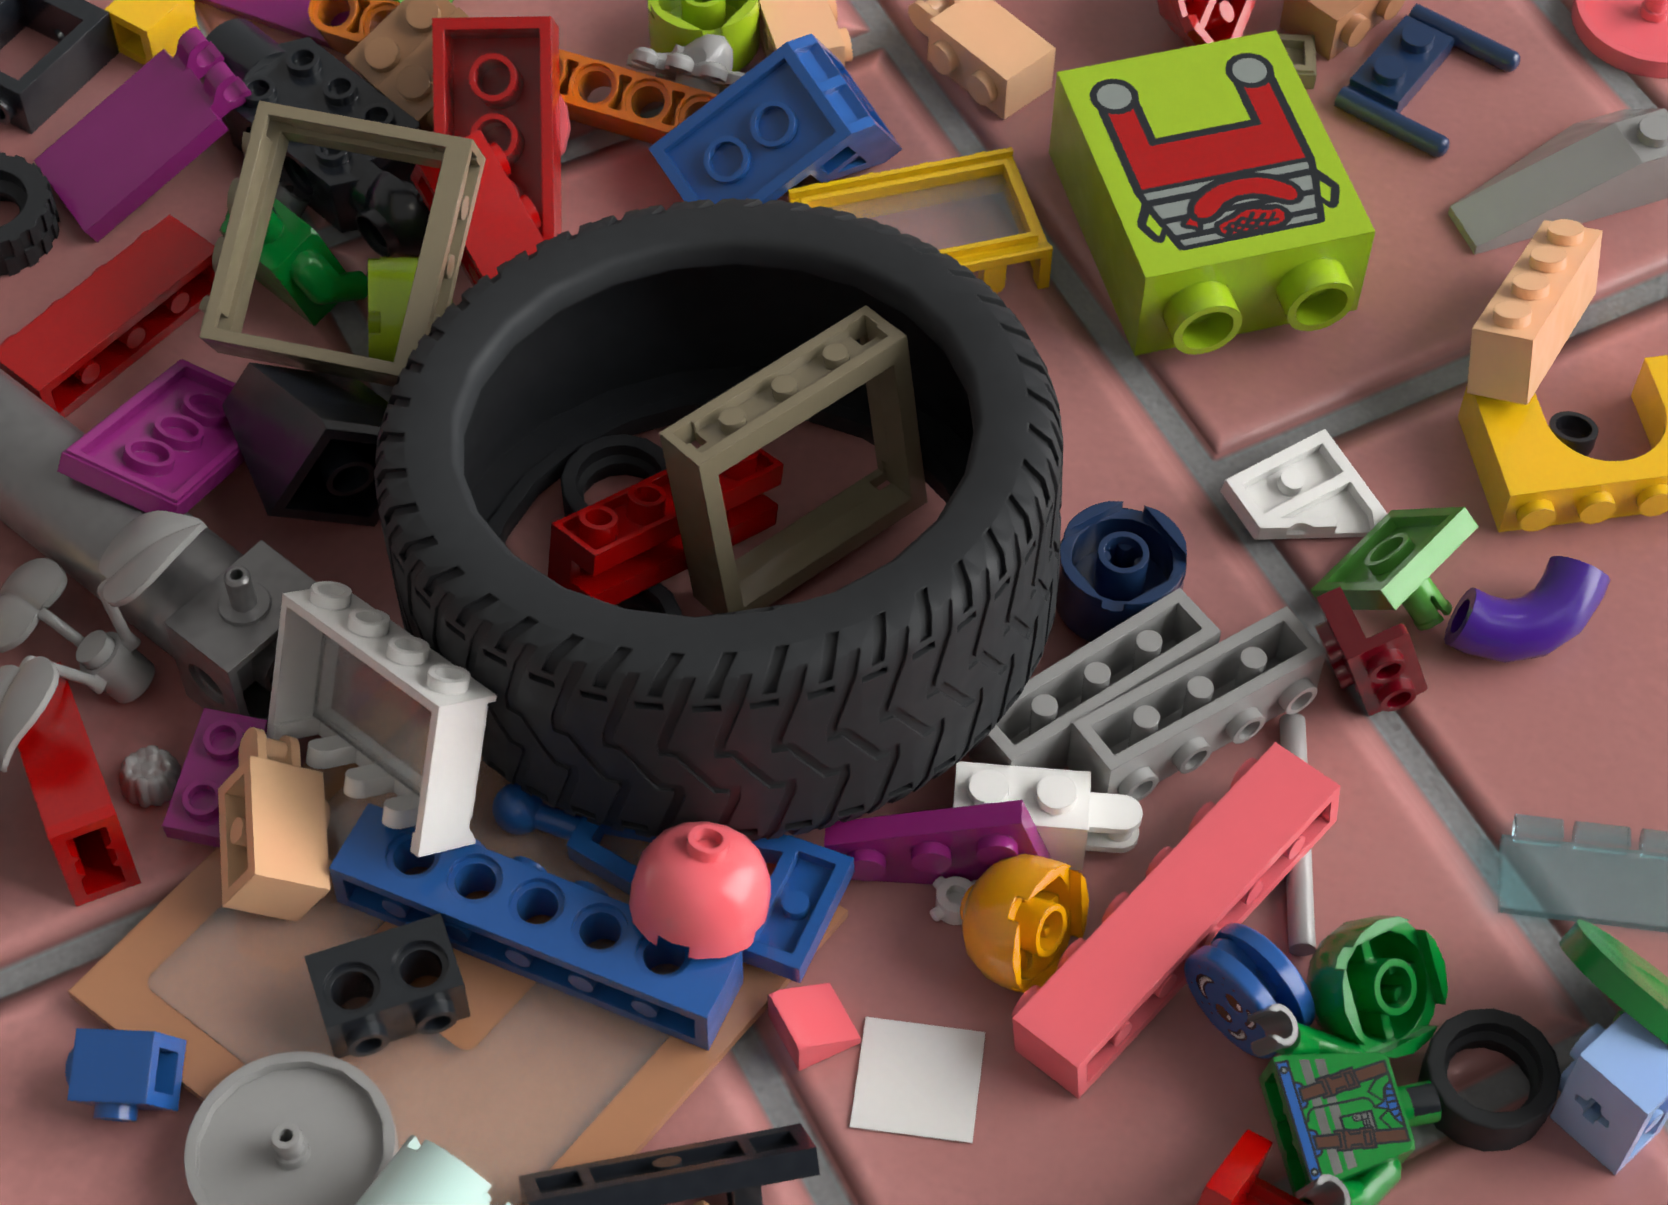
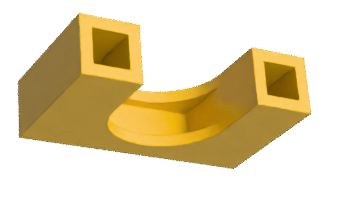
M1668 355L1644 358L1631 394L1652 450L1640 457L1624 461H1605L1590 458L1562 443L1549 428L1536 393H1534L1528 405L1470 394L1467 393L1466 386L1458 420L1498 532L1514 530L1532 532L1553 525L1577 522L1595 524L1608 518L1640 514L1644 516H1657L1668 511Z

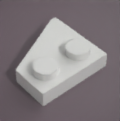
M1326 429L1227 478L1220 490L1255 540L1365 537L1388 514Z

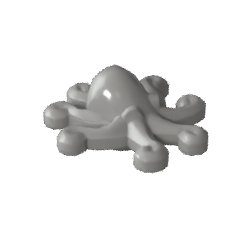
M713 34L701 36L685 47L676 44L672 52L659 53L650 48L639 47L629 54L626 64L638 70L655 72L656 77L717 95L745 74L738 71L732 72L733 49L724 36Z

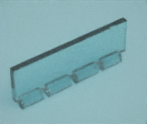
M1524 814L1514 815L1512 835L1502 834L1499 841L1498 913L1573 922L1581 919L1591 924L1668 933V831L1643 828L1639 838V850L1630 849L1631 828L1627 826L1575 821L1572 831V842H1564L1563 819Z

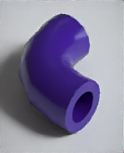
M1551 556L1535 588L1522 597L1503 599L1491 596L1472 587L1461 597L1449 619L1444 637L1445 644L1463 653L1504 663L1547 656L1581 633L1604 598L1610 578L1600 569L1580 560L1563 556Z

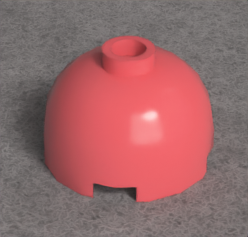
M707 821L678 824L665 829L642 851L631 884L629 899L633 924L649 942L656 946L658 936L672 944L689 947V958L712 959L728 957L749 948L754 942L755 932L765 923L771 898L770 876L759 849L746 835L729 826Z

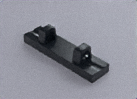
M801 1123L518 1177L522 1205H664L726 1193L727 1205H763L761 1186L820 1175L817 1147Z

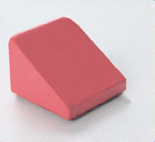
M830 983L780 989L768 994V1016L798 1071L861 1043L859 1033Z

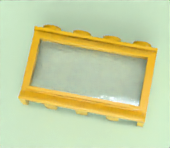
M1012 147L983 151L935 162H924L919 165L877 173H867L830 182L814 183L788 190V202L790 203L799 202L808 204L811 208L822 206L836 211L849 212L857 218L866 217L876 220L880 224L890 225L897 228L901 234L908 233L922 242L936 247L941 254H947L956 259L961 266L964 265L970 271H978V279L984 281L993 292L999 293L1004 289L1007 265L1026 261L1031 263L1033 278L1037 288L1049 287L1053 247L1047 242L1013 158L1014 150Z

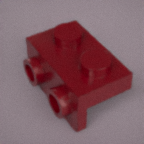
M1341 586L1316 597L1325 621L1314 625L1327 653L1326 657L1341 689L1354 685L1368 716L1381 711L1399 710L1409 705L1418 694L1427 690L1428 687L1410 634L1403 623L1366 638Z

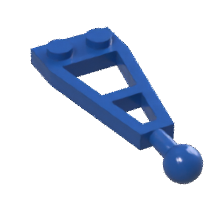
M517 783L505 785L498 791L493 800V817L502 830L512 835H526L537 829L568 840L566 846L570 860L630 895L631 884L637 866L599 845L604 834L652 842L656 838V836L648 838L636 835L635 830L627 828L623 832L612 830V827L603 824L598 826L587 822L586 817L568 815L564 813V810L556 807L552 808L543 803L537 796H531L522 791L521 786ZM785 834L780 838L769 840L761 838L751 841L759 849L766 863L777 865L770 877L771 898L767 919L755 932L753 944L743 950V962L801 983L855 872L854 858Z

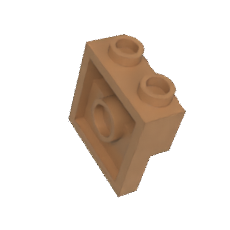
M403 0L345 59L370 85L420 122L421 130L434 132L432 18L469 16L461 8H456L449 0Z

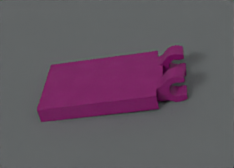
M196 26L187 30L180 37L174 57L165 49L161 50L34 160L84 232L97 243L225 134L229 129L221 119L232 109L243 105L246 102L245 98L252 94L239 76L236 77L224 62L225 58L216 46L209 42ZM205 75L204 85H203L202 82H201L199 79H201V78Z

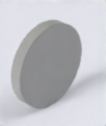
M300 1051L270 1055L244 1065L222 1080L209 1093L196 1112L188 1131L184 1150L185 1174L196 1205H355L398 1152L399 1143L393 1117L385 1097L375 1083L361 1070L346 1061L326 1054Z

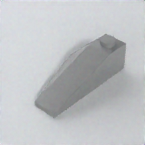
M1665 108L1623 109L1574 123L1451 205L1448 215L1474 255L1533 238L1544 220L1569 219L1585 223L1668 198V112Z

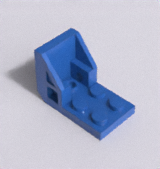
M812 33L783 44L648 148L684 201L692 202L710 199L714 204L722 199L729 198L759 199L764 204L770 200H777L810 174L821 183L828 182L883 164L902 150L897 140L842 62Z

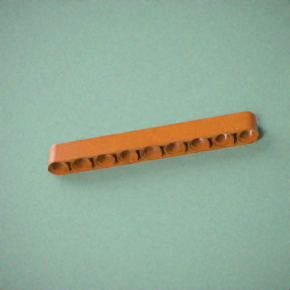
M310 0L308 14L310 21L330 47L348 55L400 3L392 0ZM350 11L348 19L343 24L331 27V22L336 15ZM559 49L560 95L568 107L569 120L654 144L717 96V94ZM602 86L611 88L609 95L603 101L597 103L587 102L590 93L596 88ZM652 102L664 103L662 111L655 117H640V112L647 104Z

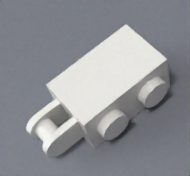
M961 761L956 764L953 808L1023 800L1051 858L1071 865L1069 869L1072 870L1083 869L1085 851L1125 853L1132 850L1138 842L1139 826L1143 816L1141 805L1131 796L1090 792L1091 772Z

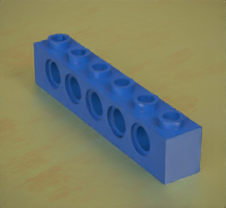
M371 803L367 804L329 866L336 899L341 904L396 926H402L441 913L453 949L708 1051L744 982L743 950L725 958L694 959L688 957L689 947L672 944L658 936L656 946L649 942L633 924L629 904L609 897L602 888L591 882L578 880L573 883L550 874L532 859L522 856H516L513 859L486 849L476 838L475 844L417 857L410 852L412 834L415 832L416 826L404 829H393L385 826L382 823L383 808ZM415 867L429 868L417 875L404 874ZM475 891L490 892L489 895L481 899L465 898L468 894ZM537 915L553 917L543 924L526 922L531 917ZM600 939L616 942L606 949H594L588 946ZM661 964H672L679 967L677 971L664 975L650 971L655 966Z

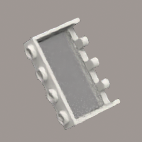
M321 581L314 583L311 589L283 593L266 737L279 740L284 735L296 737L297 739L320 735L322 738L311 740L308 743L306 764L315 769H328L352 763L360 766L346 771L343 789L345 795L356 799L390 792L398 795L397 797L385 800L382 823L393 829L416 826L415 832L412 834L410 852L417 857L475 844L476 840L469 826L474 809L488 712L487 703L495 702L497 695L472 678L466 669L453 665L432 650L425 640L408 633L391 621L388 614L371 607L354 595L352 590L342 583Z

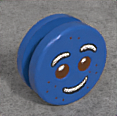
M1239 923L1225 925L1216 934L1210 945L1202 946L1188 956L1185 961L1184 972L1186 981L1199 1007L1226 1038L1252 1056L1270 1059L1278 1053L1274 1051L1265 1056L1253 1054L1251 1043L1266 1037L1258 1023L1248 1021L1249 1014L1273 1004H1282L1293 1013L1298 1023L1310 1026L1314 1021V1001L1308 986L1298 970L1275 944L1258 931Z

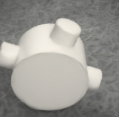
M943 876L938 877L933 882V886L937 891L935 907L930 910L931 917L936 922L942 920L951 925H961L960 906L963 896L977 880L971 882L959 876L946 879Z

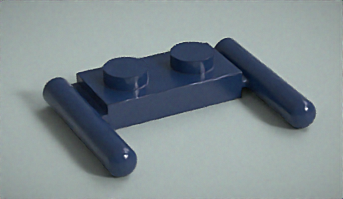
M1416 3L1409 15H1405L1350 78L1349 85L1347 87L1344 86L1339 91L1334 106L1434 157H1442L1449 149V139L1400 114V112L1446 60L1453 46L1506 72H1512L1519 66L1520 54Z

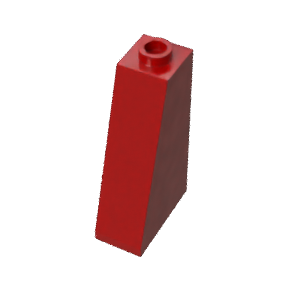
M59 677L57 688L50 702L35 724L21 739L17 747L48 839L74 903L78 907L141 883L68 680Z

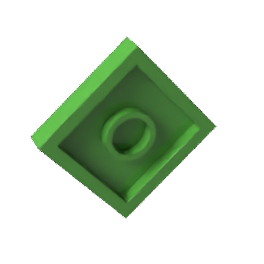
M1465 507L1391 510L1310 591L1316 598L1341 586L1352 610H1396L1402 604L1414 620L1417 629L1421 631L1428 630L1444 620L1437 610H1440L1443 615H1449L1453 608L1451 603L1444 598L1434 584L1430 575L1479 526Z

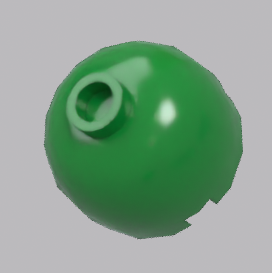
M1379 915L1344 922L1324 938L1310 960L1306 984L1314 1001L1315 1019L1326 1033L1356 1043L1365 1052H1381L1388 1058H1397L1414 1054L1434 1035L1438 1026L1429 1025L1434 1016L1435 1005L1446 1004L1448 993L1446 966L1435 939L1426 930L1415 929L1407 922L1409 921L1408 919L1399 916Z

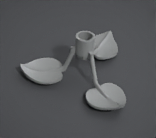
M157 510L147 512L130 521L114 537L99 562V572L106 579L98 586L97 594L117 633H106L103 630H96L84 637L51 611L47 610L61 596L68 582L66 572L55 561L47 558L30 560L18 567L7 578L0 589V653L14 649L24 642L33 632L39 620H42L78 647L76 660L80 663V670L51 662L43 656L35 657L31 655L25 657L19 667L15 665L0 667L1 772H7L15 748L47 707L55 693L59 677L86 685L96 694H101L105 691L121 704L134 701L146 691L153 680L155 667L149 659L136 649L140 645L141 640L130 631L119 607L128 604L141 595L186 547L208 527L200 519L168 511Z

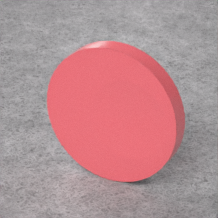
M1573 0L1571 17L1574 29L1583 44L1594 55L1607 64L1631 74L1651 78H1668V0Z

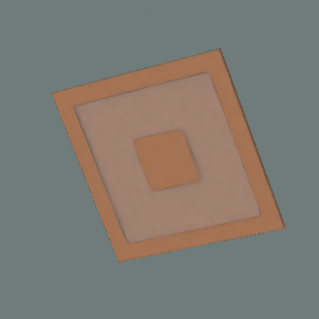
M389 681L351 720L423 774L431 711ZM481 756L473 815L469 826L474 838L479 840L486 849L512 859L516 856L532 859L550 874L573 883L578 880L591 882L602 888L609 897L629 904L630 895L569 859L566 846L568 840L537 829L526 835H512L502 830L495 822L492 805L498 791L505 785L510 784V782L483 761V756ZM306 762L301 766L323 772L325 800L330 805L327 844L328 859H331V861L336 857L368 803L384 808L385 800L398 796L394 792L363 799L351 798L345 795L343 789L346 771L351 768L360 767L356 763L328 769H315L308 766ZM604 834L599 845L637 866L642 851L651 842ZM217 847L68 992L74 1001L111 1030L156 1031L187 1040L181 1085L203 1102L222 1080L255 1060L274 1054L296 1051L315 1052L334 1057L304 956L399 926L337 902L333 883L328 894L320 899L297 922L222 907L220 848ZM766 863L770 877L777 864ZM415 867L404 874L417 875L429 868ZM475 891L468 894L465 898L481 899L489 895L490 892ZM840 904L816 952L848 918V910ZM537 915L531 917L526 922L543 924L553 917ZM600 939L588 946L594 949H606L616 942ZM453 949L465 985L470 1017L458 1020L451 1028L441 1033L432 1035L417 1033L389 1042L384 1049L375 1054L364 1057L349 1055L339 1059L361 1070L379 1088L386 1099L393 1117L399 1149L411 1135H416L420 1145L427 1139L457 1157L492 1185L487 1191L492 1198L489 1203L490 1205H506L508 1201L512 1205H522L518 1176L638 1154L768 1008V994L785 989L792 980L743 962L744 982L708 1051ZM661 964L655 966L650 971L664 975L677 971L679 967L672 964ZM422 976L411 982L410 986L417 988L427 987L436 982L438 978L435 976ZM356 997L348 1000L341 1008L349 1010L358 1009L366 1005L370 999Z

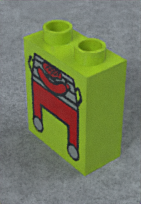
M1276 30L1057 72L1049 154L1134 356L1175 347L1185 354H1204L1226 345L1237 334L1290 324L1291 327L1300 331H1315L1336 323L1349 311L1357 310L1376 231Z

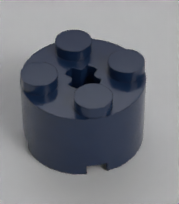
M1123 501L1101 502L1082 510L1068 523L1060 544L1059 584L1056 603L1057 612L1068 628L1082 639L1091 642L1176 589L1181 588L1183 590L1187 568V546L1180 529L1169 517L1159 510L1145 505L1143 512L1123 508Z

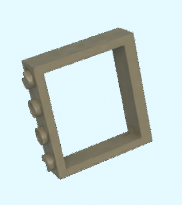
M259 101L250 133L243 132L242 150L245 158L240 178H234L229 187L227 208L230 217L225 236L218 238L214 246L212 266L216 273L210 296L206 295L203 297L199 309L204 313L199 338L217 353L394 387L400 372L406 367L412 350L417 349L418 341L424 334H430L431 325L438 317H442L445 309L451 305L486 158L473 139ZM289 141L440 168L394 362L241 333Z
M866 305L659 432L693 596L713 614L768 607L928 502L907 335ZM866 383L878 469L735 560L719 474ZM697 441L701 446L695 448L691 443ZM885 481L891 483L880 491L876 488Z

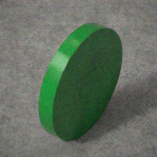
M1578 919L1559 941V944L1572 963L1621 1008V1010L1617 1011L1612 1021L1615 1022L1626 1012L1649 1032L1668 1045V977L1607 932L1587 921Z

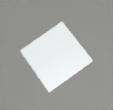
M865 1017L850 1127L972 1143L986 1032Z

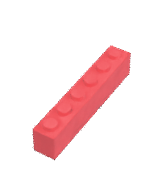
M1276 742L1258 760L1252 757L1244 762L1236 772L1231 782L1230 790L1217 804L1210 801L1202 806L1191 821L1188 834L1173 849L1170 846H1166L1159 851L1148 866L1145 879L1131 894L1128 892L1120 893L1107 907L1102 917V924L1087 940L1078 938L1065 950L1054 975L1042 987L1034 985L1021 996L1012 1012L1015 1051L1079 1099L1187 983L1184 965L1188 956L1202 946L1210 945V942L1225 925L1230 923L1242 924L1337 821L1340 785Z

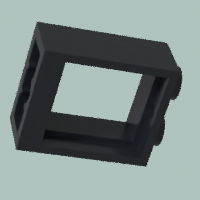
M0 0V50L26 26L58 42L50 52L19 80L0 71V123H10L33 134L119 53L109 12L85 0Z

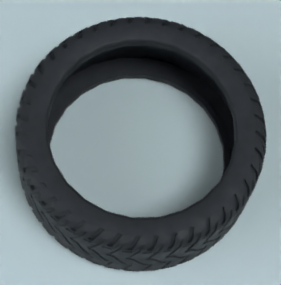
M749 198L722 199L716 204L710 199L692 202L683 201L673 203L667 210L662 205L650 206L641 210H631L626 212L621 220H617L614 215L602 218V220L579 226L578 234L573 236L569 231L557 234L556 237L550 240L546 239L536 244L537 252L528 256L525 250L515 255V258L509 262L505 261L497 267L498 275L492 279L488 275L479 279L477 284L472 288L469 287L461 294L462 301L457 306L452 303L445 309L442 317H438L431 325L430 334H424L418 341L417 349L412 350L406 367L400 372L397 383L391 392L382 420V426L378 432L375 458L377 466L374 469L379 506L378 512L404 630L414 637L425 640L432 650L453 665L466 669L472 678L497 695L495 702L487 703L488 712L481 756H483V761L489 767L501 774L512 785L517 783L521 786L522 791L531 796H537L543 803L552 808L558 807L564 810V813L574 817L576 814L587 818V822L598 826L603 824L612 827V830L621 832L625 828L635 830L636 835L648 838L652 836L657 837L665 829L684 822L700 821L729 826L746 835L751 841L766 838L767 840L780 838L786 832L792 835L808 833L813 829L821 830L831 827L838 820L847 822L857 819L864 813L870 814L879 810L887 802L894 803L905 798L912 791L915 792L922 788L930 779H936L945 773L953 765L957 764L970 750H973L981 743L1022 694L1025 685L1042 658L1044 647L1055 619L1060 567V509L1062 506L1064 444L1060 405L1048 374V369L1016 315L1007 308L996 292H993L984 281L977 279L967 267L961 266L956 259L947 254H941L936 247L922 242L908 233L901 234L897 228L890 225H883L876 220L866 217L857 218L852 213L836 211L828 207L818 206L811 208L805 203H790L782 200H770L763 204L759 199ZM865 305L907 335L925 482L946 502V506L938 519L891 562L841 589L767 612L688 617L629 610L562 587L513 555L505 545L508 536L537 496L561 478L567 460L582 445L602 436L636 435L672 425ZM866 383L805 420L862 438L874 445Z

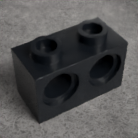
M441 913L304 956L330 1045L336 1058H343L349 1055L355 1057L369 1056L384 1049L389 1042L417 1033L423 1035L441 1033L451 1028L458 1020L471 1016L465 985ZM422 976H435L438 978L436 982L427 987L417 988L410 986L411 982ZM356 997L370 999L366 1005L358 1009L349 1010L341 1008L348 1000Z

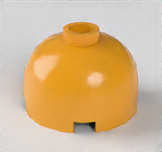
M1020 854L994 863L980 876L974 885L969 887L963 896L960 906L962 932L967 955L986 978L1004 988L1025 993L1034 985L1042 987L1057 971L1060 957L1068 947L1071 935L1083 938L1086 929L1089 896L1086 879L1081 872L1069 869L1071 865L1054 859Z

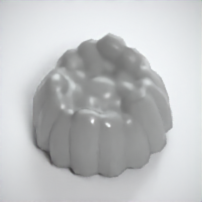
M148 745L138 749L137 752H132L129 756L125 757L121 763V770L118 773L122 796L128 798L129 803L139 804L144 808L150 805L161 806L165 801L171 800L181 773V767L177 759L170 752L160 749L156 745Z

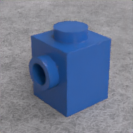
M76 1028L74 1048L67 1057L65 1067L66 1081L69 1085L67 1100L94 1106L93 1119L115 1122H137L138 1109L178 1111L187 1040L156 1031Z

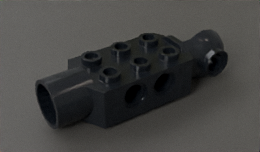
M242 18L223 22L206 37L225 58L224 62L236 77L239 76L252 92L250 96L245 97L246 102L243 105L232 109L225 115L232 143L242 153L243 132L250 133L259 101L421 130L420 122L310 37L278 44L252 22ZM204 75L201 79H199V80L202 82L203 85H204L205 75ZM289 141L279 182L291 183L294 186L292 193L302 199L309 198L310 203L308 206L341 233L359 230L367 244L380 256L390 257L394 253L420 256L430 211L410 178L416 164Z

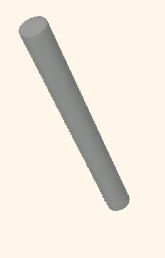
M1298 713L1281 716L1279 719L1280 745L1308 763L1305 717ZM1311 848L1286 875L1289 952L1295 956H1309L1316 951Z

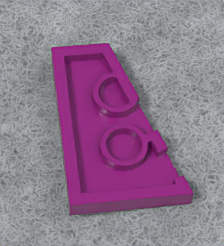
M1023 800L868 817L847 822L837 821L831 827L825 828L824 847L854 858L855 872L851 880L933 885V882L940 876H943L945 879L959 876L972 882L973 880H978L994 863L1006 858L1028 854L1052 859Z

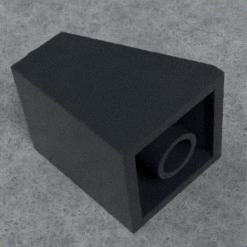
M249 362L222 404V407L267 515L375 527L380 520L374 469L377 466L375 463L377 438L388 402L356 379Z

